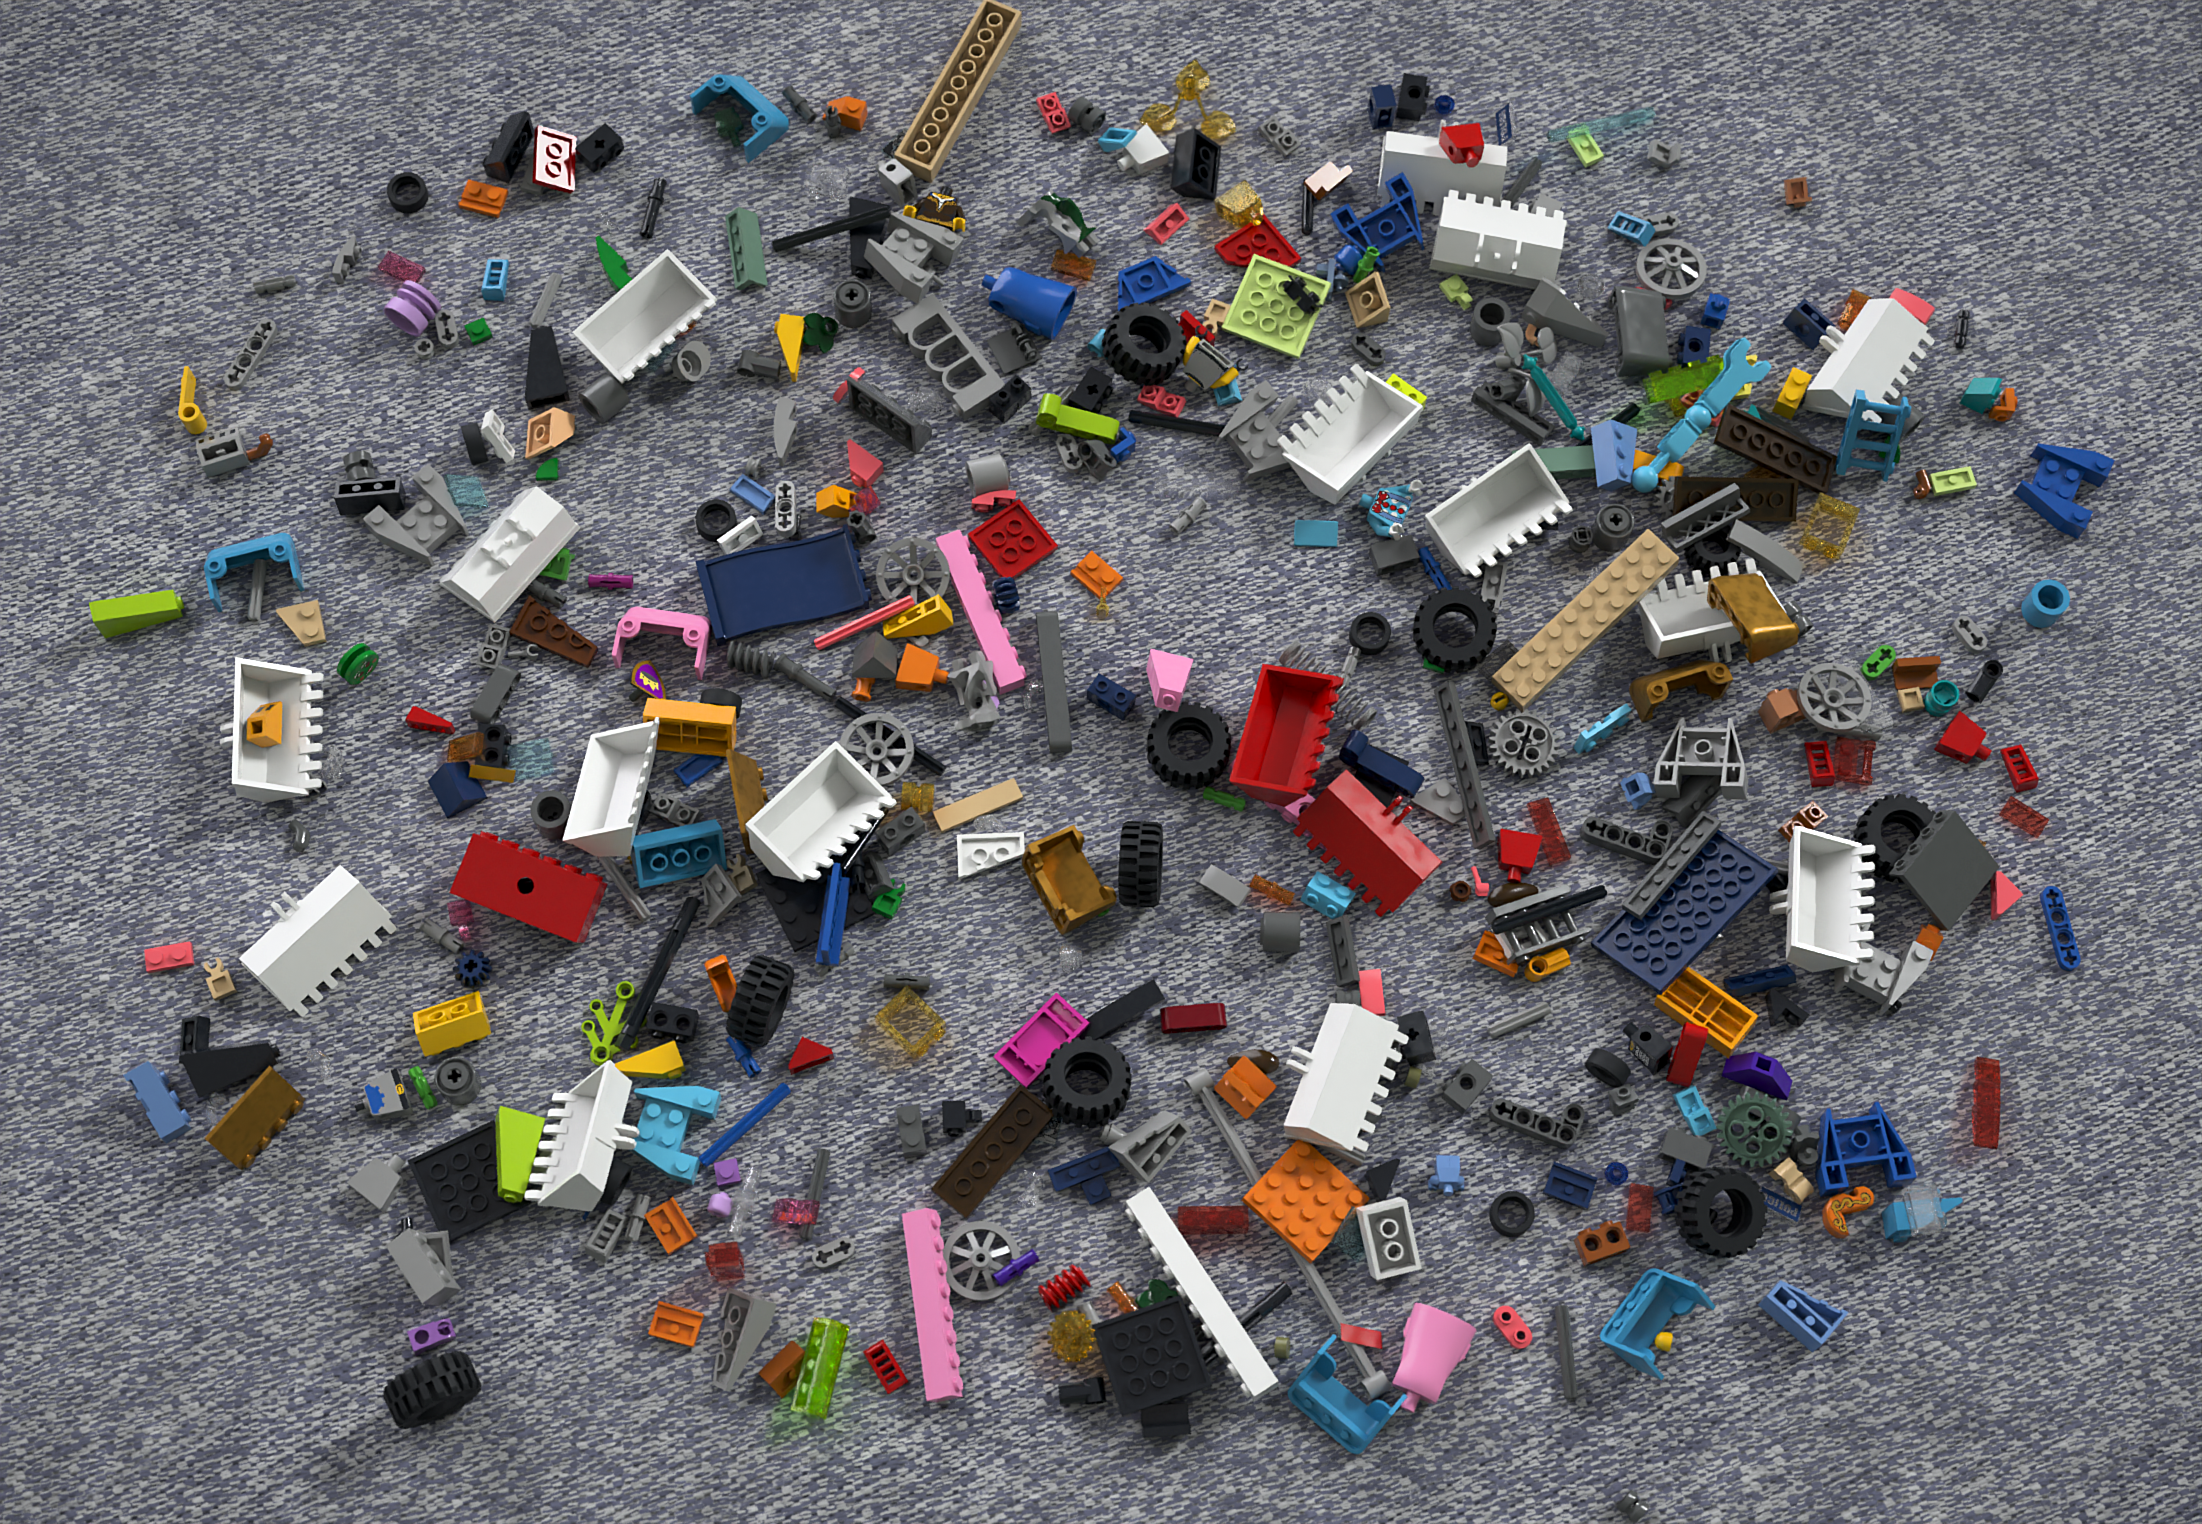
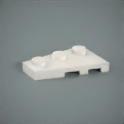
M1024 832L957 835L959 880L1021 858L1025 852Z

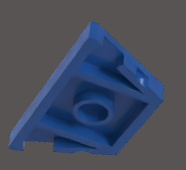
M1157 256L1151 257L1118 272V311L1132 303H1138L1139 305L1143 302L1152 303L1191 286V280L1188 277L1185 279L1176 273V269L1166 265Z

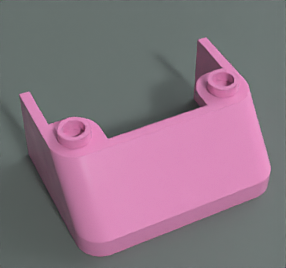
M632 607L625 613L618 623L612 650V658L616 668L620 669L626 638L637 636L640 630L683 636L687 646L698 648L694 668L697 679L702 680L712 633L711 621L707 617L643 607Z

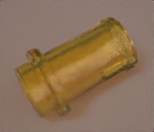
M1674 389L1667 391L1664 394V402L1669 404L1675 417L1684 415L1687 410L1680 399V393Z

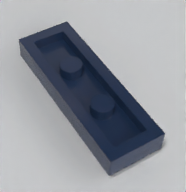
M1788 965L1725 978L1723 982L1724 988L1731 997H1742L1745 994L1764 992L1772 987H1786L1789 984L1796 983V974Z
M1105 1147L1049 1169L1047 1172L1057 1193L1101 1174L1120 1168V1164L1110 1149Z

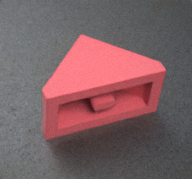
M1996 871L1990 879L1991 920H1996L2024 895L2001 871Z

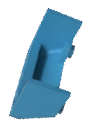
M723 74L714 75L690 95L692 111L695 115L698 114L719 95L726 92L753 115L751 123L753 129L757 132L743 144L746 161L750 163L788 131L789 120L785 114L743 77Z
M278 533L217 548L208 553L204 572L210 600L218 612L223 610L216 579L223 577L228 569L252 564L256 559H272L277 563L289 561L296 585L300 592L305 591L295 544L289 534Z
M1652 1268L1642 1275L1600 1333V1339L1608 1348L1638 1371L1663 1380L1664 1375L1653 1364L1655 1355L1648 1349L1657 1334L1661 1332L1673 1314L1679 1316L1687 1315L1693 1311L1697 1304L1712 1310L1716 1306L1698 1284L1657 1268Z
M1333 1334L1289 1388L1288 1397L1296 1407L1345 1449L1353 1454H1360L1407 1396L1403 1394L1393 1407L1382 1400H1374L1369 1406L1364 1404L1332 1376L1337 1366L1334 1358L1326 1351L1337 1338Z

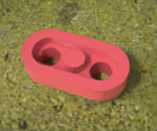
M1501 1306L1494 1312L1493 1322L1513 1348L1524 1349L1531 1343L1532 1333L1512 1307ZM1502 1314H1508L1510 1317L1509 1321H1504ZM1518 1332L1524 1334V1340L1517 1338Z

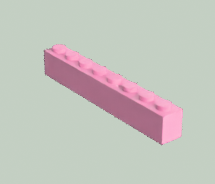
M959 529L937 537L936 546L947 558L950 568V580L980 650L983 652L986 661L993 662V680L999 694L1001 695L1024 686V678L1027 677L1023 665H1018L1016 660L1018 659L1017 651L1008 642L1010 635L1007 628H1002L1001 614L992 605L994 599L991 591H986L985 577L976 568L978 562L975 554H970L969 552L970 543L967 536H962Z
M924 1208L902 1214L926 1400L942 1402L962 1397L963 1381L959 1375L958 1366L960 1365V1359L956 1353L955 1346L957 1336L952 1324L954 1314L949 1302L950 1287L946 1280L947 1264L943 1258L942 1251L944 1249V1242L940 1236L939 1229L941 1219L936 1210Z

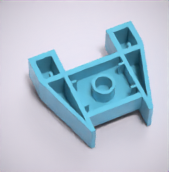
M700 1086L636 1088L634 1090L636 1097L646 1102L637 1126L639 1135L637 1138H633L637 1142L636 1147L629 1151L670 1179L694 1185L701 1163L698 1157L683 1154L680 1151L693 1114L715 1120L722 1099L720 1092Z

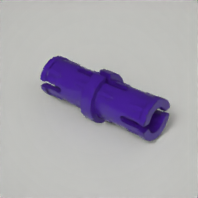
M1030 1249V1251L1016 1260H1010V1264L992 1275L997 1284L1002 1287L1014 1277L1022 1276L1025 1270L1040 1262L1035 1251Z

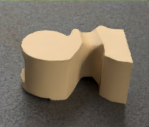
M1790 1157L1783 1160L1768 1173L1774 1180L1781 1179L1784 1182V1192L1798 1204H1801L1809 1194L1814 1193L1812 1184L1803 1177L1802 1172L1798 1171L1796 1163Z

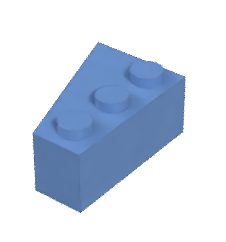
M147 1061L123 1075L126 1081L132 1084L136 1092V1098L141 1101L149 1120L166 1144L191 1130L188 1122L192 1120L185 1109H180L178 1103L181 1100L175 1090L171 1091L167 1084L170 1083V1079L165 1071L160 1072L153 1064Z

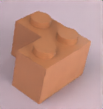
M1787 688L1780 691L1778 689L1772 690L1766 695V699L1761 703L1762 705L1758 710L1770 734L1806 719L1798 704L1797 689L1794 691L1792 689L1787 690Z

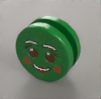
M365 643L356 644L340 659L337 665V673L342 678H345L350 685H357L374 671L378 664L379 656L375 651L370 650V647Z

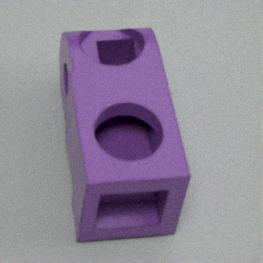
M449 1318L431 1322L407 1331L415 1356L456 1338Z

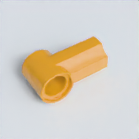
M1561 947L1545 955L1533 957L1524 969L1525 977L1531 982H1538L1545 976L1569 967L1571 965L1570 956ZM1532 966L1539 967L1541 973L1535 972L1532 969Z

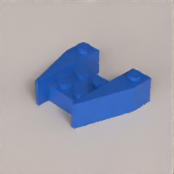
M1403 172L1385 182L1386 190L1392 201L1362 219H1357L1349 204L1330 213L1336 229L1348 244H1355L1364 254L1368 247H1375L1379 250L1380 254L1374 266L1382 273L1385 272V267L1381 259L1413 240H1416L1422 251L1424 250L1413 188Z
M2038 443L2030 457L2040 461L2031 484L2022 480L2015 489L2014 494L2057 530L2078 539L2086 529L2093 511L2072 502L2080 482L2084 480L2100 488L2107 479L2115 460L2095 451Z
M1875 1102L1869 1109L1870 1115L1833 1120L1830 1108H1827L1822 1114L1819 1129L1820 1139L1817 1149L1818 1159L1815 1170L1820 1197L1843 1194L1848 1189L1849 1184L1845 1171L1847 1168L1882 1164L1887 1188L1908 1186L1917 1178L1912 1156L1879 1102Z

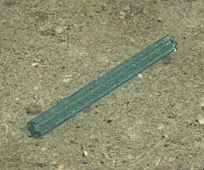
M1646 107L1549 130L1546 137L1548 142L1552 143L1653 119L1656 113L1653 107Z

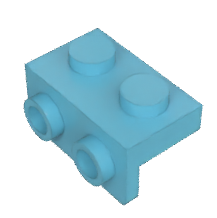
M1317 871L1307 885L1300 900L1333 920L1343 916L1356 893Z

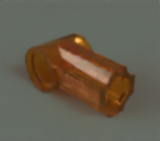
M1853 289L1845 303L1846 307L1837 322L1840 328L1848 331L1867 301L1872 299V297Z

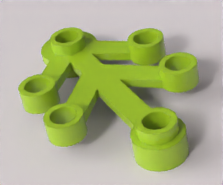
M622 981L616 987L618 1000L610 1021H608L604 1013V1005L601 1000L594 999L589 1004L591 1012L596 1015L603 1029L604 1037L602 1042H600L595 1033L596 1026L593 1021L586 1020L581 1025L583 1033L588 1036L593 1047L590 1052V1058L596 1066H601L608 1060L612 1061L613 1055L622 1051L614 1046L615 1044L611 1045L613 1038L620 1034L626 1022L624 1021L619 1024L626 1003L635 995V989L628 981ZM624 989H629L630 993L629 995L624 996L622 995V991ZM595 1003L601 1005L598 1010L592 1008ZM645 1017V1019H644V1021H643L641 1027H643V1026L646 1024V1022H647L646 1017ZM587 1024L593 1026L590 1031L584 1030ZM637 1036L635 1043L630 1047L631 1049L637 1047L639 1043ZM600 1052H605L606 1057L603 1059H599L598 1054Z

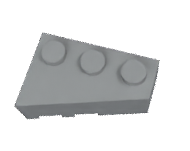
M1163 1111L1108 1148L1134 1177L1149 1183L1191 1134L1192 1130L1180 1116Z
M408 1228L385 1246L421 1303L440 1306L462 1289L441 1263L436 1253L428 1246L424 1234L419 1230Z

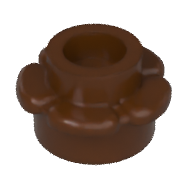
M1464 881L1453 883L1449 889L1451 898L1454 901L1466 902L1472 892L1470 886Z

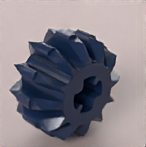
M1002 577L994 580L992 584L999 612L1001 614H1010L1020 609V601L1014 579L1012 577Z
M471 949L468 956L465 952L461 953L462 960L455 958L457 966H454L452 970L454 973H457L455 975L456 981H461L463 987L469 984L471 989H474L476 982L480 986L484 985L483 978L490 980L488 973L493 968L488 965L491 962L489 957H484L482 951L476 954ZM475 965L476 968H474L473 972L470 973L469 970H471L472 966Z

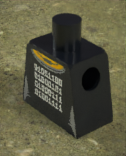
M1630 1022L1623 1029L1622 1032L1630 1038L1629 1051L1653 1076L1670 1062L1673 1045L1648 1024L1639 1029L1633 1022Z

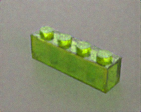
M1719 354L1706 357L1707 362L1700 363L1699 359L1688 362V367L1681 368V365L1668 368L1669 372L1662 374L1661 370L1649 373V378L1642 379L1648 404L1708 388L1724 368L1723 357L1720 358Z
M814 1317L790 1411L809 1418L826 1420L850 1326L830 1318Z

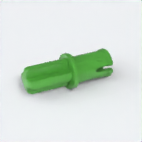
M1368 247L1364 257L1358 262V269L1353 277L1354 283L1358 284L1367 277L1369 272L1373 271V265L1380 254L1379 250L1375 247Z

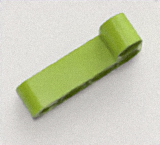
M1051 393L1043 395L1035 421L1037 425L1088 440L1099 439L1105 444H1115L1120 424L1118 420L1062 405V398L1058 395Z

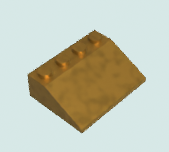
M728 749L726 750L740 832L746 855L753 854L754 852L750 847L749 833L746 830L745 824L765 806L764 801H768L766 788H761L760 781L764 780L762 767H757L756 760Z
M269 1066L204 1139L242 1171L254 1163L255 1155L260 1150H264L270 1145L271 1137L286 1127L288 1118L292 1114H297L302 1109L305 1098Z

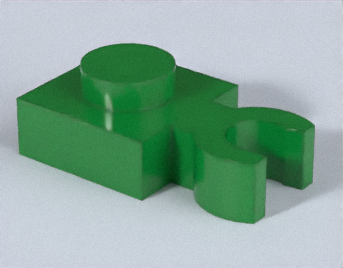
M891 879V882H892V884H893V886H894V885H895V879ZM903 883L899 889L894 888L887 893L878 895L872 906V911L892 920L902 903V898L899 896L905 893V884Z

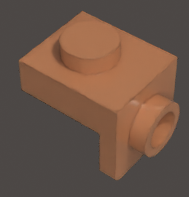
M1806 177L1784 180L1787 205L1793 204L1794 208L1806 206V202L1812 201V197H1808Z

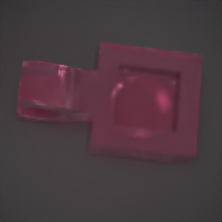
M871 485L864 487L853 497L856 503L848 511L850 513L857 510L867 515L881 504Z
M463 899L447 903L451 926H458L462 941L471 940L468 923L475 922L471 901Z

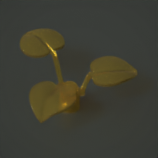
M1196 59L1186 65L1176 78V86L1181 92L1178 93L1174 109L1171 111L1168 105L1157 103L1148 107L1139 119L1143 126L1147 124L1152 131L1163 132L1170 130L1177 123V119L1173 114L1177 112L1181 99L1184 98L1186 101L1196 99L1202 116L1205 119L1201 124V130L1204 135L1212 139H1220L1236 132L1234 121L1226 113L1213 111L1209 117L1206 115L1200 100V94L1197 92H1201L1209 86L1210 77Z

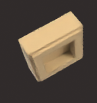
M1919 687L1897 691L1902 713L1924 709L1925 706Z

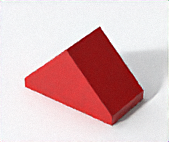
M801 1037L788 1067L792 1075L832 1060L834 1055L832 1049Z

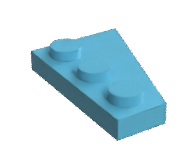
M1624 704L1610 713L1603 720V724L1598 721L1589 731L1584 730L1580 733L1573 748L1578 754L1584 750L1589 752L1597 745V740L1600 738L1605 740L1613 733L1612 729L1614 727L1625 725L1629 721L1628 716L1632 709L1627 704Z

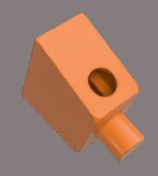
M907 643L895 680L896 688L931 692L934 681L947 684L950 672L938 669L940 665L938 656Z

